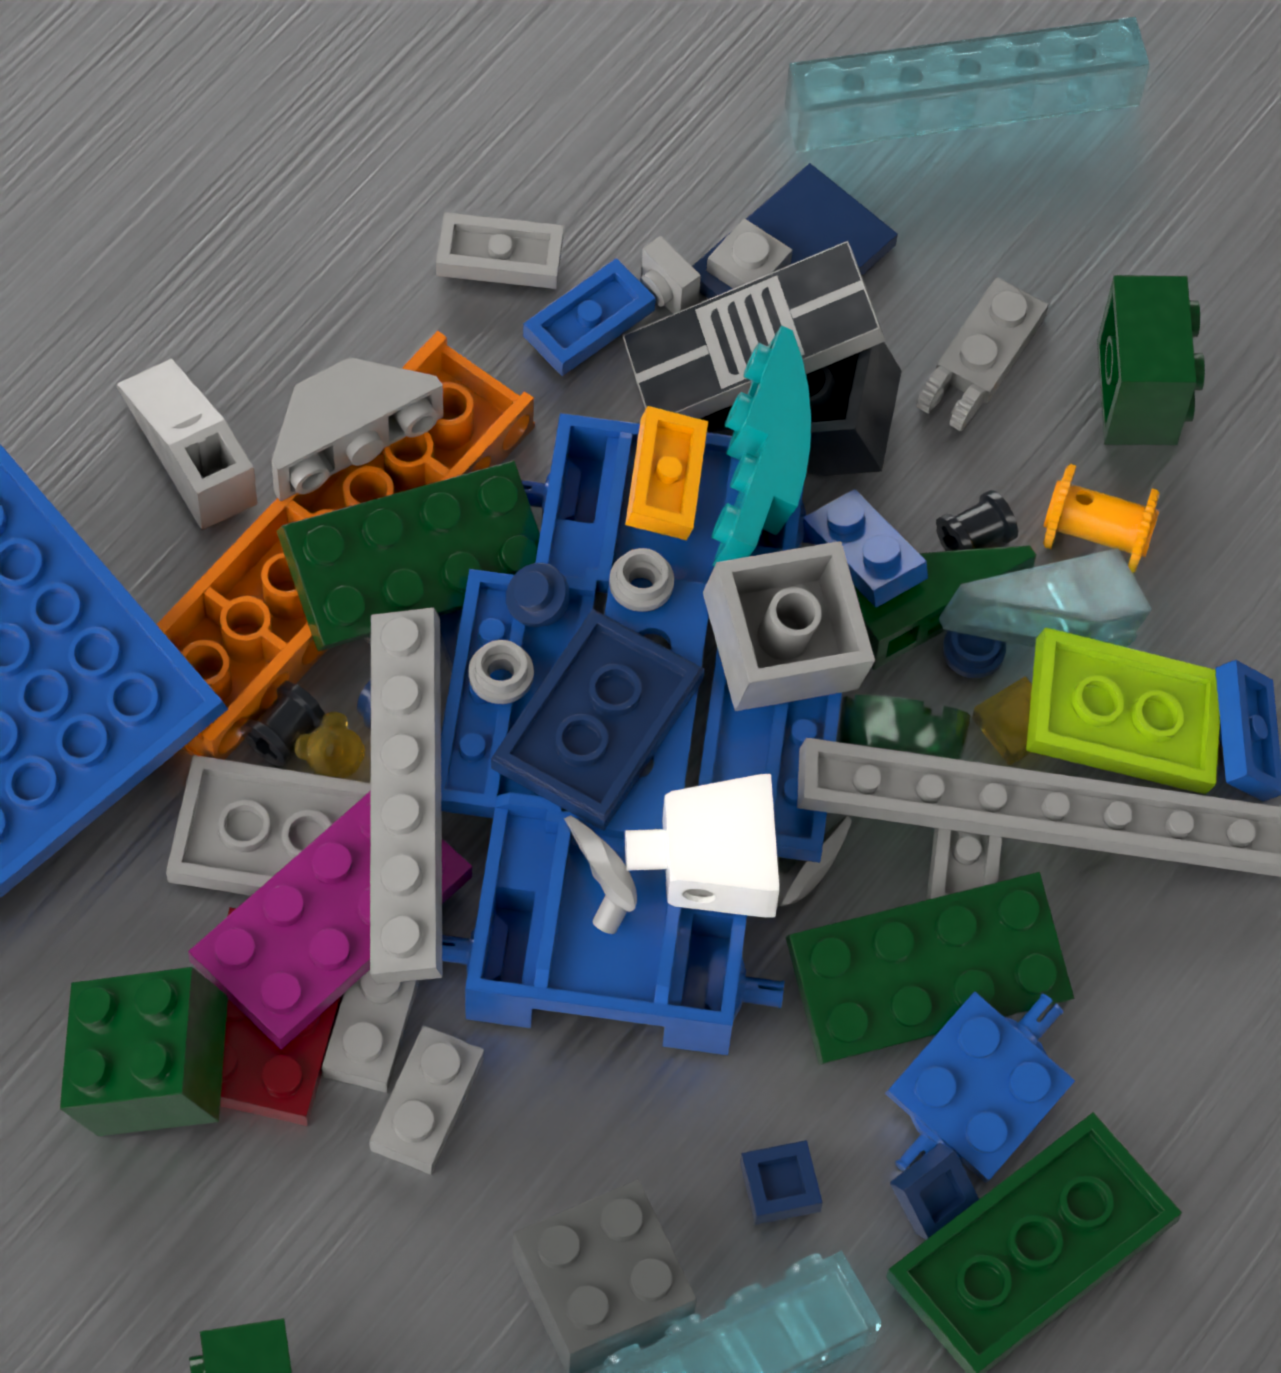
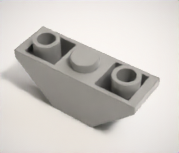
M349 357L296 384L271 460L274 493L280 502L296 493L307 494L316 490L326 482L329 476L352 464L359 466L372 461L381 453L383 448L406 436L417 437L430 430L437 420L443 418V385L437 376Z

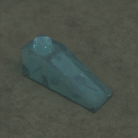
M1116 548L961 584L939 617V621L945 630L1035 648L1037 636L1045 627L1128 647L1137 638L1136 632L1150 614L1152 608L1120 550Z

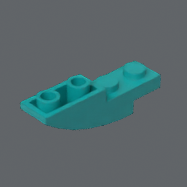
M782 325L768 346L758 343L753 350L743 374L744 378L752 381L748 394L743 392L738 394L725 423V427L734 430L726 454L740 460L732 477L730 487L739 492L734 506L726 503L715 524L711 538L719 541L720 545L712 564L714 567L716 562L749 557L756 548L762 529L777 535L799 503L806 478L810 452L811 409L809 387L803 358L794 332Z

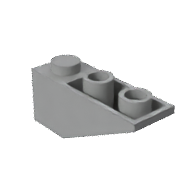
M169 359L117 383V389L201 530L258 504L254 466L223 416L173 359Z

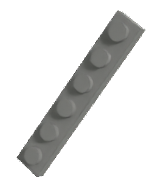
M434 608L371 615L370 975L376 984L442 978L440 618Z

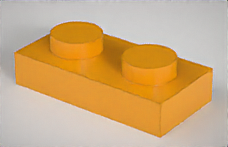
M647 406L640 421L625 525L682 540L688 539L694 528L708 421Z

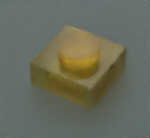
M1026 676L975 706L972 715L974 722L1009 766L1031 753L1026 751L1032 683Z

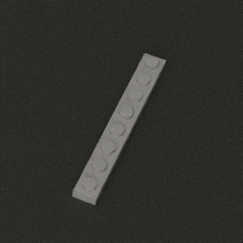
M806 738L799 748L797 808L1281 877L1280 806Z

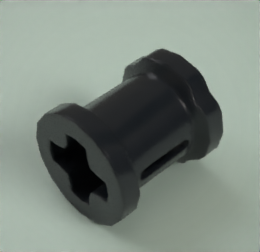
M989 490L980 495L978 504L958 515L953 516L946 513L936 519V532L945 551L983 549L998 541L1007 544L1016 539L1019 533L1011 508L1005 499L994 490Z
M284 681L276 689L277 699L257 720L249 719L241 726V733L248 744L268 762L280 767L284 766L291 759L289 750L310 727L319 728L326 721V714L317 700L301 686L289 681Z

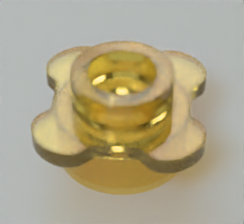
M332 711L324 715L322 724L311 734H302L298 737L295 744V753L298 758L307 761L313 774L344 779L351 776L359 768L365 756V747L358 734L347 729V717L342 713ZM333 744V752L328 756L326 748L328 745Z

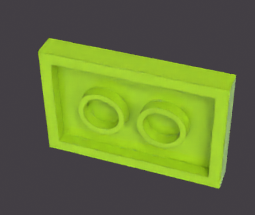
M1047 627L1042 630L1036 638L1026 751L1205 795L1216 785L1220 713L1215 669Z

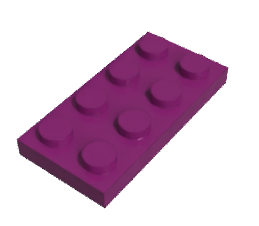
M371 790L188 951L190 963L210 982L228 996V999L280 1049H283L370 970ZM442 839L443 904L472 878V866Z

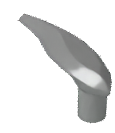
M570 815L564 818L588 860L593 877L600 883L605 893V897L592 922L599 930L608 934H615L627 911L631 912L636 907V886L630 872L626 870L625 864L617 853L589 827Z
M847 815L824 835L820 863L797 860L788 873L778 871L780 891L777 904L780 907L800 901L812 892L823 879L840 851L852 820Z

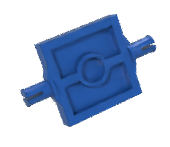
M976 992L971 994L885 1092L891 1100L911 1117L917 1131L920 1133V1136L900 1159L895 1161V1165L902 1172L919 1153L923 1157L939 1143H942L955 1150L960 1161L985 1183L994 1176L1075 1082L1068 1073L1047 1056L1042 1044L1038 1041L1057 1018L1064 1013L1057 1003L1038 1022L1037 1018L1053 1001L1047 995L1041 994L1038 1001L1017 1022L1002 1016Z

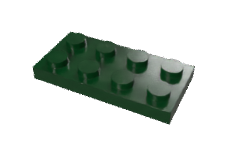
M514 460L285 524L276 531L318 652L370 637L371 615L434 608L438 616L463 609L469 569L515 575L523 567L536 562L540 532Z
M1040 872L789 934L785 937L819 1065L935 1036L974 992L1004 1017L1028 1012L1038 1001L1041 994L1047 995L1053 1000L1049 1006L1075 999Z
M1092 1112L890 1267L886 1278L966 1373H986L1179 1221L1182 1211L1099 1117Z

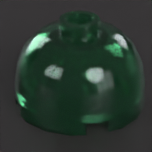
M855 695V699L845 696L843 697L840 716V743L962 760L968 739L971 715L963 710L943 705L942 716L932 715V709L924 707V701L877 695Z

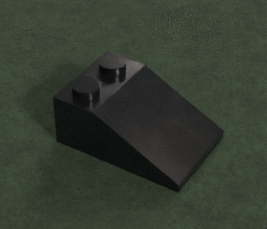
M885 342L806 374L811 409L810 452L806 473L834 476L882 472L902 372ZM733 405L700 418L701 420L708 421L707 433L733 435L734 430L725 427L727 417Z

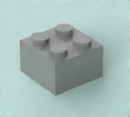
M841 541L716 562L703 591V596L735 711L852 691L860 688L875 662V658Z

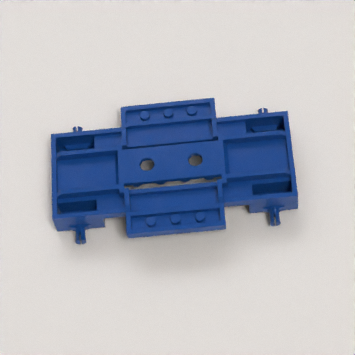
M560 413L551 471L546 477V482L521 481L530 506L542 508L543 520L535 563L552 565L564 575L568 582L569 605L565 614L557 622L548 626L529 627L523 625L510 614L506 605L507 587L514 575L469 569L441 731V811L493 818L476 926L471 932L470 938L442 935V961L466 964V1020L531 1028L534 1009L663 1026V1047L728 1055L733 1021L741 1009L742 1002L781 1009L785 980L778 981L746 976L742 950L747 915L675 907L667 902L665 869L632 870L629 872L637 890L635 909L631 912L627 911L615 934H608L599 930L592 921L605 897V893L600 883L593 877L588 860L564 818L572 815L585 824L617 853L626 866L625 830L663 829L665 795L685 787L698 689L652 757L654 762L653 769L648 775L637 780L605 831L571 812L563 811L562 807L491 769V758L590 611L594 609L597 592L608 593L605 616L642 636L646 634L662 636L670 645V651L702 667L709 618L703 591L714 569L712 564L720 545L719 541L711 537L715 524L726 503L734 506L739 491L731 488L730 483L740 460L726 454L732 436L706 433L694 528L687 540L627 526L625 523L640 424ZM803 488L797 508L779 533L775 535L762 529L756 548L750 556L797 549L802 547V543L814 544L805 535L803 517L806 516V510L802 500ZM638 548H647L659 553L670 564L674 573V588L668 601L661 607L646 612L633 611L619 604L613 597L609 584L610 572L614 563L627 552ZM637 578L630 583L638 588H648L653 585L645 578ZM491 641H511L524 649L532 660L534 678L531 688L522 698L512 703L495 704L480 698L470 685V661L481 647ZM717 647L698 786L759 774H771L777 857L820 863L827 812L797 808L799 748L806 738L836 742L842 692L735 711ZM504 669L495 670L490 674L492 679L498 681L508 680L513 676Z

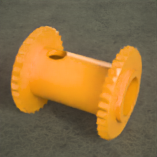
M1070 464L1066 466L1062 481L1057 480L1043 528L1047 529L1043 541L1044 547L1052 549L1056 534L1060 532L1131 554V558L1126 572L1133 574L1137 570L1140 557L1145 558L1160 511L1155 509L1160 495L1159 491L1152 488L1147 505L1144 506L1072 484L1076 465Z

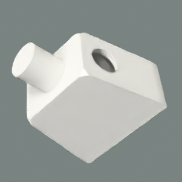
M771 774L753 775L669 792L664 797L663 829L625 830L626 870L665 869L667 902L675 907L765 918L775 917L780 889Z

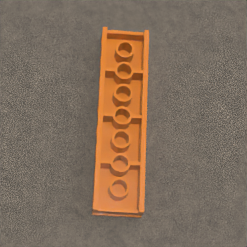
M437 330L402 369L437 376L443 385V418L437 420L436 424L426 433L417 437L406 436L383 448L381 453L372 461L359 466L352 464L329 476L323 485L310 493H296L281 502L277 498L156 624L228 708L225 713L182 747V749L192 756L197 755L226 760L245 739L241 733V726L249 719L257 720L277 699L276 689L284 681L296 684L328 650L317 651L276 531L285 524L501 464L535 428V422L533 421L534 397L525 391L520 396L449 347L447 345V337Z

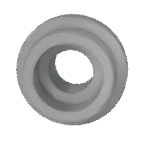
M647 548L633 549L614 563L610 572V590L615 600L627 609L638 612L655 610L664 605L670 598L674 588V573L670 564L656 551ZM645 578L653 585L648 588H638L630 583L634 579Z
M495 640L485 644L473 655L469 664V682L472 689L480 698L491 703L507 704L517 701L529 691L533 683L534 667L530 656L524 649L511 641ZM504 669L513 676L511 679L498 681L492 679L490 674L495 670Z

